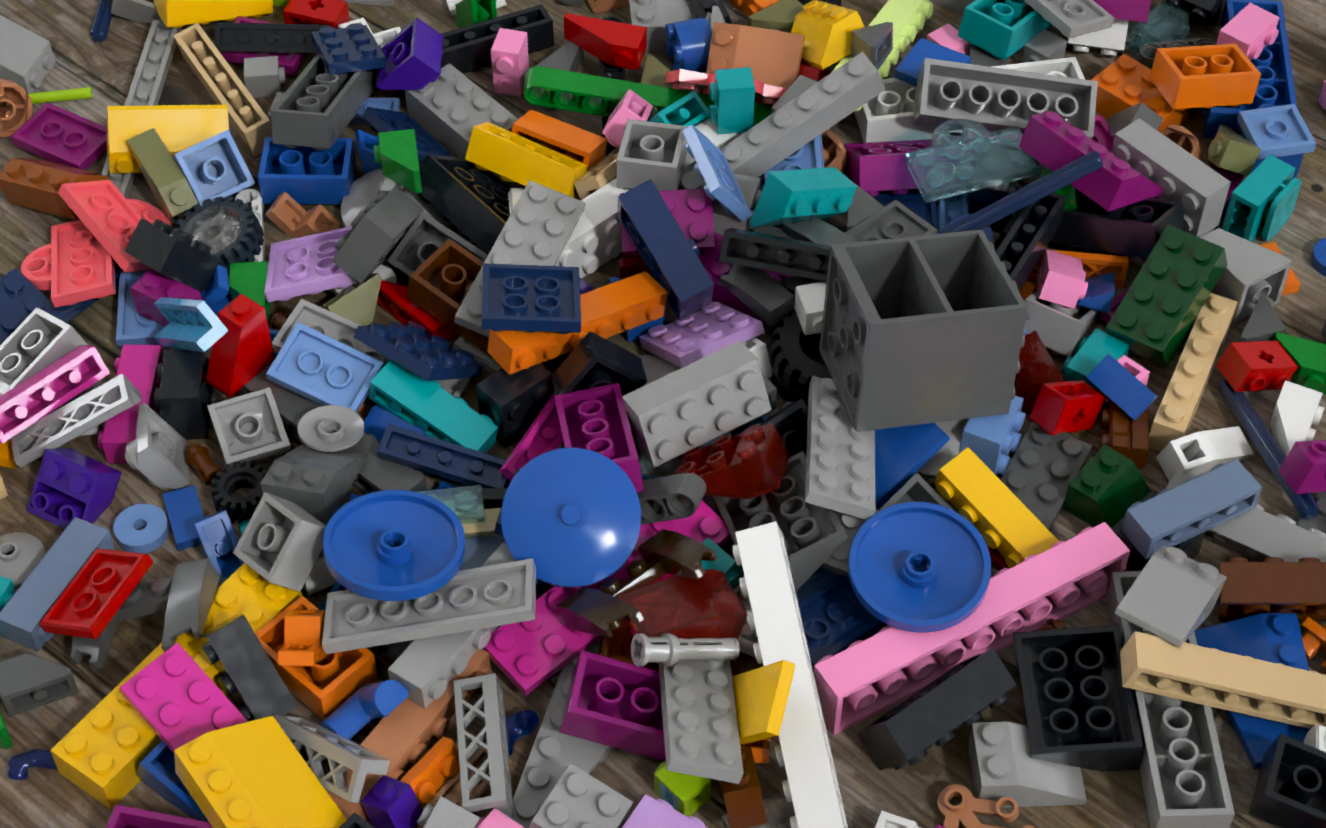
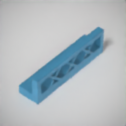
M161 297L154 303L170 322L154 336L161 347L205 352L228 332V329L204 300Z

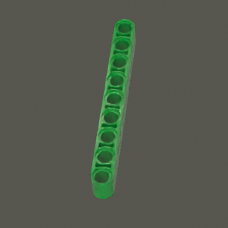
M535 66L526 72L524 98L530 104L609 117L630 89L653 105L647 120L649 121L658 112L691 92ZM697 93L708 109L709 105H714L710 95ZM754 102L753 126L771 115V106Z

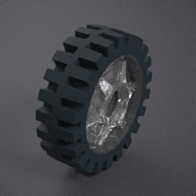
M222 196L216 197L214 203L211 199L204 200L205 206L202 207L199 203L194 205L195 211L191 213L187 210L183 214L185 220L178 219L176 222L178 228H173L175 230L181 229L194 236L193 243L197 239L211 246L212 250L210 253L221 259L218 265L227 268L228 275L230 263L254 262L256 259L253 254H260V246L264 242L262 237L264 236L263 230L247 203L244 204L238 198L235 201L233 197L228 196L226 200Z

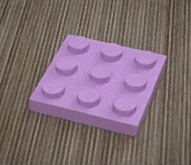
M352 226L272 243L264 291L267 301H287L296 296L316 295L324 290L342 289L357 284L358 281L332 262V259L338 252L334 247L345 233L348 234Z
M711 302V304L703 307L702 310L690 314L681 320H678L676 317V321L670 324L657 325L648 330L649 333L639 336L643 349L683 368L739 340L742 342L748 341L764 334L765 331L762 321L719 302Z

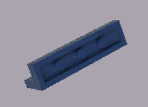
M388 424L377 449L378 458L475 488H508L510 481L499 472L506 462L505 459Z

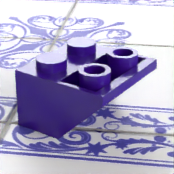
M71 448L46 449L26 511L64 529L68 527L75 517L93 524L112 503L122 472Z

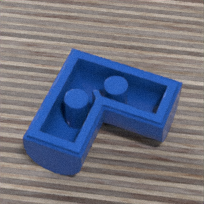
M395 680L365 684L320 725L350 740L372 719L388 716L409 696V691L399 681Z

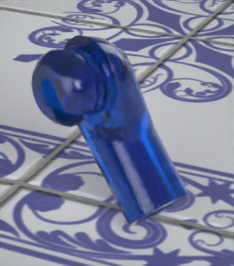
M528 709L506 718L509 756L513 754L516 740L534 731L538 725L539 717L535 711Z
M32 749L13 756L7 763V766H9L7 775L13 780H25L28 777V768L37 767L58 770L51 751Z

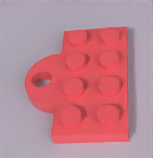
M678 69L666 72L664 84L673 85L672 89L684 91L700 90L701 94L710 95L709 85L715 82V74ZM753 79L755 103L774 106L788 89L766 85L761 81Z
M111 180L61 184L58 194L125 273L150 269L149 266L124 251L141 218L151 223L156 218L171 226L170 220L161 210L141 200L126 199Z
M81 220L51 226V244L31 252L21 265L22 275L38 290H51V300L55 308L116 294L115 260Z

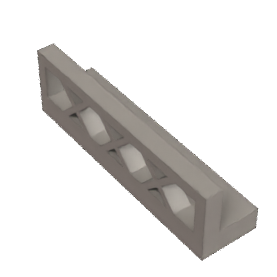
M122 373L39 419L11 438L15 463L21 468L44 456L46 449L58 448L142 401L141 392Z
M496 673L454 681L462 807L469 812L495 808L510 818L514 817L503 689ZM483 688V695L474 706L464 700L463 691ZM477 716L485 722L486 726L474 737L466 731V727ZM478 748L488 753L487 760L479 769L469 764V758ZM480 780L490 785L491 796L471 799V791Z
M274 714V718L300 753V750L306 747L309 758L306 763L322 786L349 802L359 803L366 774L387 775L390 760L303 716ZM327 758L331 772L324 776L321 762ZM351 769L353 774L348 789L343 773Z

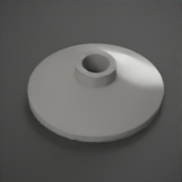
M326 405L314 408L304 414L298 422L297 430L300 440L306 446L318 451L336 452L352 447L362 438L364 422L361 416L350 408Z
M22 532L1 535L0 576L12 579L15 588L20 587L46 555L42 542L35 536Z

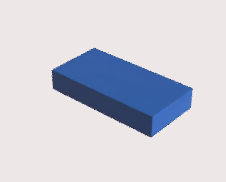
M1107 354L1086 377L1135 421L1157 398L1150 389L1110 354Z
M195 485L163 493L178 551L201 545L192 524L204 518Z

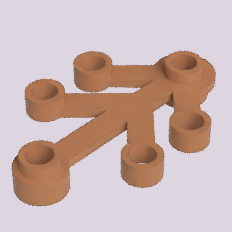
M959 784L945 787L940 792L937 800L939 811L945 817L943 825L945 828H959L960 822L965 828H1004L981 824L974 813L998 816L1003 822H1012L1019 815V808L1015 799L1002 797L998 801L974 798L972 792L967 787ZM954 797L962 799V802L956 806L949 803ZM1010 805L1014 810L1010 814H1004L1001 812V808ZM1026 825V826H1023V827H1021V828H1035V827H1034V826H1031V825Z

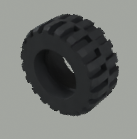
M795 308L789 312V316L785 315L778 322L777 328L772 335L771 381L782 399H789L788 401L794 402L803 399L808 407L809 384L812 377L830 379L832 377L826 365L817 363L808 357L811 354L820 352L821 333L804 335Z

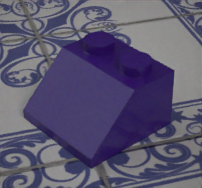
M419 18L414 19L381 48L386 57V68L378 69L376 87L380 90H421L430 82H435L442 71L443 35Z

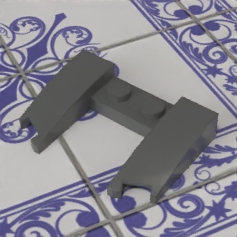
M810 217L809 221L794 224L792 221L782 224V229L796 240L828 246L856 242L835 226L816 217ZM731 263L730 266L732 268L728 275H721L720 283L770 328L778 324L785 315L789 316V312L794 309L796 286L824 282L790 275L781 282H777L761 269Z
M204 558L177 564L174 577H163L155 581L137 584L97 639L73 636L71 660L73 663L78 665L83 654L91 656L89 663L92 668H102L119 621L164 611L166 613L161 647L164 652L176 643L177 636L183 633L187 634L193 631L196 639H199L203 634L220 580L210 559Z

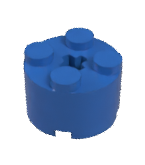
M697 17L666 24L665 29L669 41H665V51L668 58H673V71L683 69L706 74L712 31L707 19Z

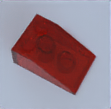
M714 569L705 570V574L699 579L676 575L617 597L619 600L639 610L644 618L635 625L631 621L625 620L633 637L635 634H645L647 637H661L664 633H672L677 638L683 639L735 637L738 640L748 615L723 571Z

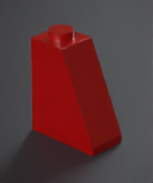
M242 293L218 312L217 317L228 329V332L212 345L206 377L208 384L229 398L275 360L265 308Z

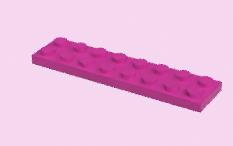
M702 500L695 513L688 518L642 524L636 546L624 565L607 579L586 587L599 590V586L605 581L618 578L625 573V568L630 563L643 559L637 547L662 529L678 532L701 544L709 537L719 547L730 541L732 537L725 522ZM664 574L627 601L626 604L637 610L641 609L664 591L663 588L671 581L674 575ZM554 586L536 600L535 620L500 626L491 633L488 644L483 648V650L489 652L490 659L524 696H527L578 657L582 650L586 651L602 638V636L569 629L556 606L580 588Z

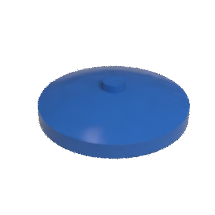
M561 448L535 457L515 475L503 499L501 526L506 545L515 561L533 558L536 566L537 580L561 588H581L607 579L628 560L636 546L640 533L641 507L633 483L615 462L591 450Z
M407 490L377 491L355 498L342 506L331 517L323 535L324 560L334 579L353 593L382 601L411 600L435 592L446 585L457 574L465 555V533L457 515L448 506L433 497Z
M905 502L877 512L860 527L850 548L848 572L856 597L874 617L900 630L927 633L953 627L975 612L983 601L988 589L991 576V558L982 535L971 522L959 513L933 503Z

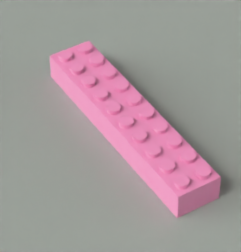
M1106 522L1093 528L1087 527L1077 536L1067 541H1058L1049 550L1039 555H1030L1022 563L1010 569L1004 568L990 578L986 595L980 606L967 619L953 627L936 632L918 633L886 626L876 635L864 641H855L846 650L834 656L827 655L814 665V676L825 725L834 736L909 698L961 661L991 648H994L996 653L1013 645L1014 632L1032 631L1046 625V621L1051 618L1063 620L1106 598L1112 572H1125L1130 550Z

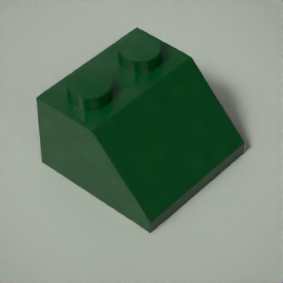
M1104 444L1068 484L1063 509L1093 527L1106 522L1112 528L1125 516L1127 509L1132 504L1140 502L1151 490L1131 459Z

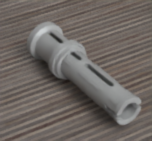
M664 633L661 637H647L645 634H635L631 642V658L636 666H645L651 662H661L664 666H672L681 660H736L740 652L739 642L735 637L683 639L677 638L672 633Z

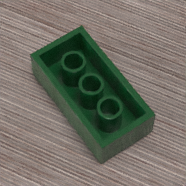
M1168 224L1106 326L1108 334L1129 343V351L1167 367L1228 265L1225 248Z

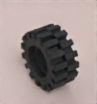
M246 461L245 467H241V462H235L236 468L231 469L230 465L224 467L225 473L218 471L216 473L217 479H212L211 494L216 512L226 510L231 523H234L235 519H238V522L245 521L248 518L251 519L263 496L260 483L267 471L266 469L262 470V466L256 464L253 468L252 462ZM241 488L255 490L252 494L242 498L230 496Z

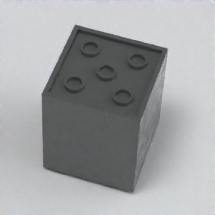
M983 230L834 244L830 246L819 351L856 432L1009 414L1011 400L1015 398V376L1020 371L1019 354L1020 349L1025 344L1024 327L1025 321L1030 317L1028 302L1021 297L1016 282L1007 273L1005 263L1000 261L996 254L994 244L989 242Z

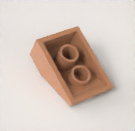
M714 22L706 74H715V70L750 67L754 80L761 81L766 85L789 88L799 77L805 36L752 26Z

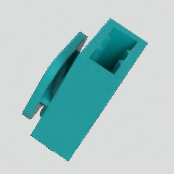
M1269 154L1232 192L1222 229L1251 242L1261 233L1262 239L1266 241L1271 240L1287 223L1293 213L1302 185V180L1296 177L1293 178L1296 168Z

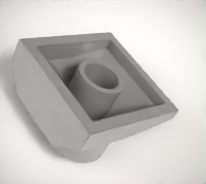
M270 387L207 405L226 466L230 465L231 468H236L235 462H241V467H245L246 461L252 462V465L275 459L290 450V443Z
M143 403L139 406L136 437L126 445V461L133 469H138L142 472L152 486L159 487L162 490H167L168 488L181 489L190 484L189 470L184 456L187 451L186 440L146 403Z

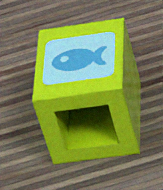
M665 760L654 773V793L660 799L668 802L674 810L688 817L710 800L711 780L709 778L667 771Z

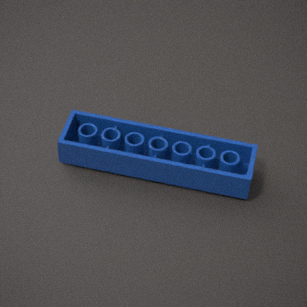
M1226 0L1220 21V29L1249 3L1279 17L1276 28L1279 30L1276 40L1272 45L1267 44L1257 59L1250 60L1261 73L1253 103L1242 104L1236 107L1240 108V111L1295 104L1297 107L1282 1ZM1237 121L1234 131L1246 138ZM1304 153L1276 157L1295 167L1293 178H1297ZM1264 159L1256 160L1251 173Z

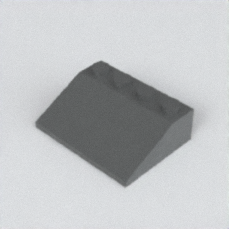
M803 451L713 495L735 545L738 544L735 532L777 522L783 533L795 591L848 538L834 510L805 502L806 456Z

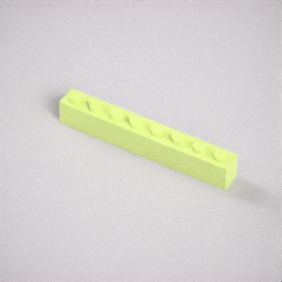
M888 0L869 24V26L885 22L893 23V49L878 70L882 80L888 76L892 66L897 64L901 54L906 52L907 46L911 41H914L918 31L923 29L927 19L931 18L933 3L930 0ZM851 54L842 58L833 71L851 60Z

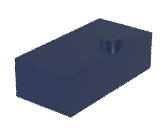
M650 179L618 196V219L653 278L668 292L667 301L678 320L711 304L714 283L697 257L700 255L699 249L692 238L687 240L653 181Z

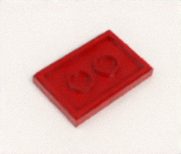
M97 548L39 625L46 633L97 639L153 564L152 559L148 554Z

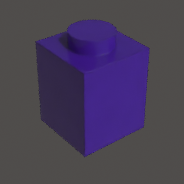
M385 775L379 779L360 801L375 828H414L423 811L410 784Z

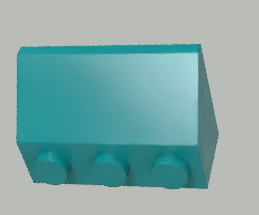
M835 167L769 172L749 225L752 227L782 225L789 221H792L794 224L809 221L810 217L823 220L845 213L853 201L857 185Z

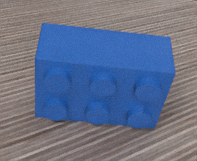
M265 137L258 173V183L263 204H273L278 195L283 192H287L298 204H341L343 197L350 194L351 185L354 183L357 163L353 138H338L330 149L315 150L312 147L306 146L288 148L284 144H273V137Z

